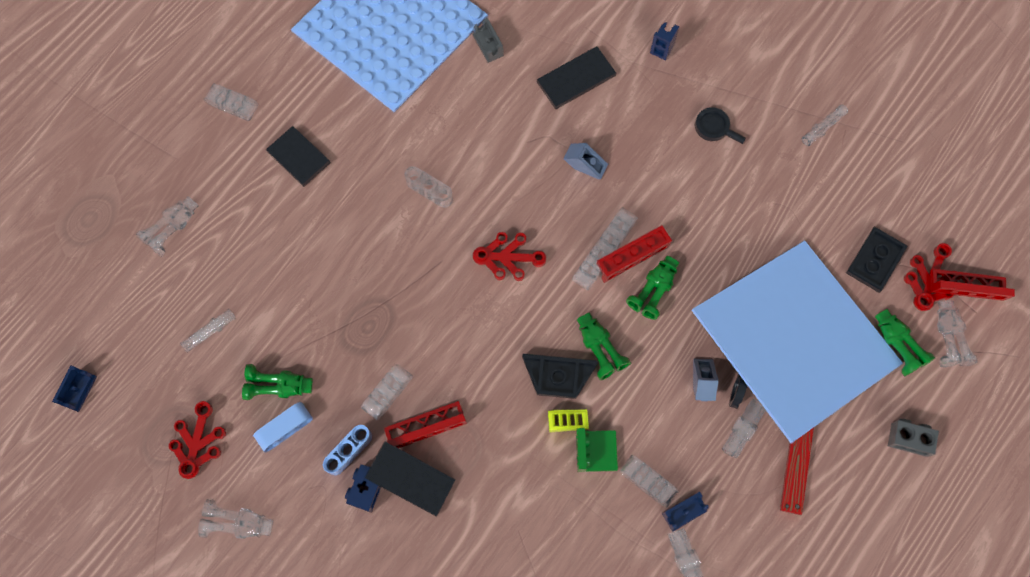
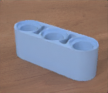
M298 402L257 430L253 436L262 450L268 452L310 423L313 417L304 404Z
M364 425L355 426L324 459V470L335 476L341 474L371 442V431ZM360 431H366L367 433L363 440H358L357 438ZM351 445L352 452L349 455H344V448ZM337 460L338 467L335 470H330V463Z

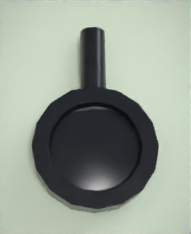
M706 108L697 115L695 130L704 140L718 141L728 136L743 144L746 137L729 129L730 119L719 108Z
M739 373L729 399V407L735 409L739 408V404L742 403L747 389V384Z

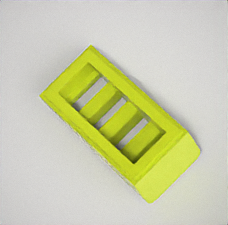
M587 409L548 411L549 432L576 431L577 428L589 430ZM570 415H574L575 425H571ZM578 415H582L583 425H579ZM555 416L559 418V426H555ZM562 416H566L567 426H563Z

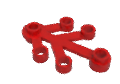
M499 232L496 239L487 247H478L473 252L474 262L478 265H486L493 272L497 280H503L506 272L503 268H498L492 260L500 261L513 274L516 281H522L525 273L511 261L532 262L535 267H542L546 263V255L542 251H535L533 254L512 253L520 245L526 243V235L524 233L516 234L515 240L500 253L493 251L500 245L507 243L508 236L505 232ZM504 236L505 240L501 241L498 238ZM518 237L524 238L523 241H518L517 239ZM485 253V257L480 258L479 254ZM537 255L542 256V259L537 260L535 257ZM497 272H503V276L501 277L497 276L496 274ZM520 272L522 277H516L515 274Z
M941 243L935 247V259L931 269H940L943 260L952 254V249L948 244ZM915 255L911 258L910 265L917 268L925 284L922 290L915 272L910 271L904 276V281L911 285L916 295L913 303L918 310L928 311L933 307L934 302L941 299L949 300L954 296H947L941 293L931 295L930 273H928L924 265V259L920 255ZM914 259H917L919 264H916ZM908 275L913 277V281L908 278ZM943 276L937 278V282L940 280L946 281ZM956 277L953 281L957 282L960 277ZM920 300H924L925 305H923Z
M200 401L195 406V413L198 415L193 438L187 430L188 424L185 421L178 420L174 424V429L180 433L189 448L188 457L182 451L183 444L181 441L172 440L168 446L179 460L178 471L180 476L185 479L194 478L197 476L200 466L210 459L219 458L221 455V450L218 447L211 446L207 453L197 458L198 451L214 440L223 439L226 436L224 428L215 427L210 434L202 438L206 419L213 412L212 405L206 401ZM207 407V413L203 414V408ZM183 423L184 427L181 430H179V424ZM218 430H222V434L220 436L216 435V432ZM174 443H178L177 449H173ZM216 449L217 454L215 456H212V450ZM188 466H192V471L188 473Z

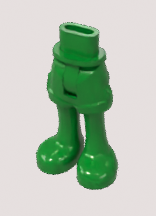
M666 256L663 261H660L647 274V283L638 296H628L626 300L628 306L634 311L640 312L645 300L655 287L657 289L649 303L644 307L642 315L656 320L660 315L657 305L665 291H670L674 285L673 280L677 273L676 268L679 262L670 256Z
M886 309L877 314L875 318L879 322L878 327H880L886 343L893 345L903 357L905 366L902 368L901 373L906 377L933 361L935 356L925 351L911 336V329L900 319L896 318V315H892ZM903 341L912 349L917 358L908 350Z
M587 313L577 319L585 347L591 349L599 361L600 369L597 377L600 381L610 377L615 372V369L619 372L631 364L628 357L622 356L616 351L609 340L610 333L598 322L597 318L593 319L592 315ZM600 345H603V347L606 349V351H607L608 354L610 355V357H611V359H612V361H613V365L609 362V360H608L607 357L605 356V354H604L603 350L601 349Z
M246 364L244 376L248 383L243 384V400H251L254 396L261 394H275L279 398H288L296 395L302 396L303 393H312L313 378H305L304 375L294 374L286 370L281 371L280 374H265L257 371L253 364ZM256 382H270V383H277V385H275V386H258V385H254V384H251V383H256Z

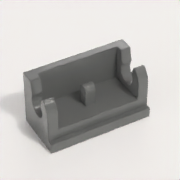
M486 18L483 20L481 27H478L477 24L474 25V33L472 34L487 63L503 57L504 53L499 37L489 19Z

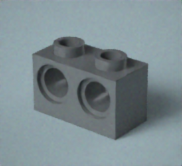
M899 419L891 423L888 447L929 457L936 454L939 431L932 429L930 425L912 424L911 420ZM900 430L905 431L906 439L901 436ZM921 435L926 438V444L921 441Z

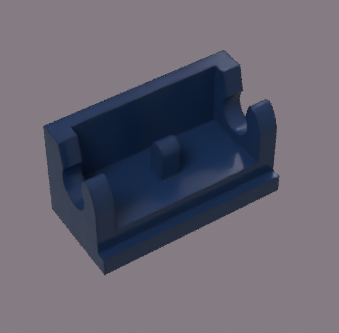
M667 22L661 25L658 32H655L650 54L665 61L675 45L679 26L674 25L671 31H665L664 28H666Z
M70 365L52 402L79 412L97 376Z
M701 492L662 513L672 532L707 512L709 507L703 502Z

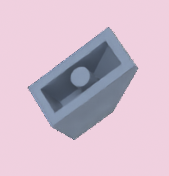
M587 143L570 144L563 158L575 170L596 179L602 178L608 165Z
M693 359V390L695 400L716 401L718 377L713 359Z

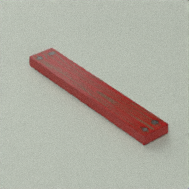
M814 427L794 442L789 443L780 511L802 515Z

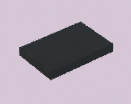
M294 126L289 128L266 149L267 153L303 187L330 164V160Z
M874 226L846 271V274L880 293L908 246Z

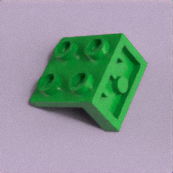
M577 428V472L617 471L616 431H585V428Z

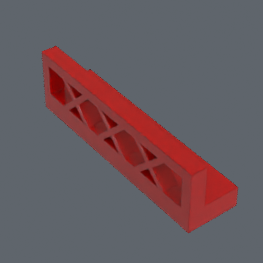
M663 225L597 260L596 264L603 273L601 278L605 283L667 249L672 239Z
M941 269L930 270V292L1000 301L1015 297V289L1006 288V277ZM937 275H942L946 281L940 280L937 282ZM956 277H960L965 283L954 282L953 280ZM974 279H978L983 285L972 284L971 282ZM993 281L999 282V287L990 286Z
M457 401L387 426L384 430L388 439L387 443L399 449L467 424L461 405ZM457 407L459 415L451 418L446 417L449 409ZM437 415L441 417L440 422L432 425L427 424L430 416ZM413 422L423 424L421 429L412 432L408 430ZM398 428L404 431L401 436L392 439L391 430Z

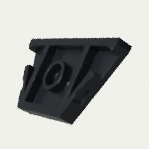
M533 354L522 355L535 392L539 396L576 399L598 364L596 360Z

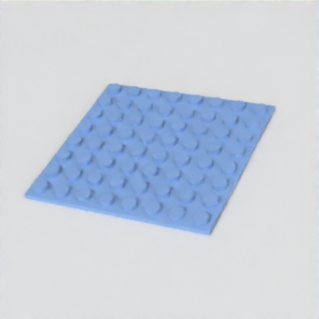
M321 0L291 31L395 112L474 31V25L477 24L479 26L488 17V14L469 0Z
M806 241L801 242L692 309L700 323L790 443L797 440L903 364Z

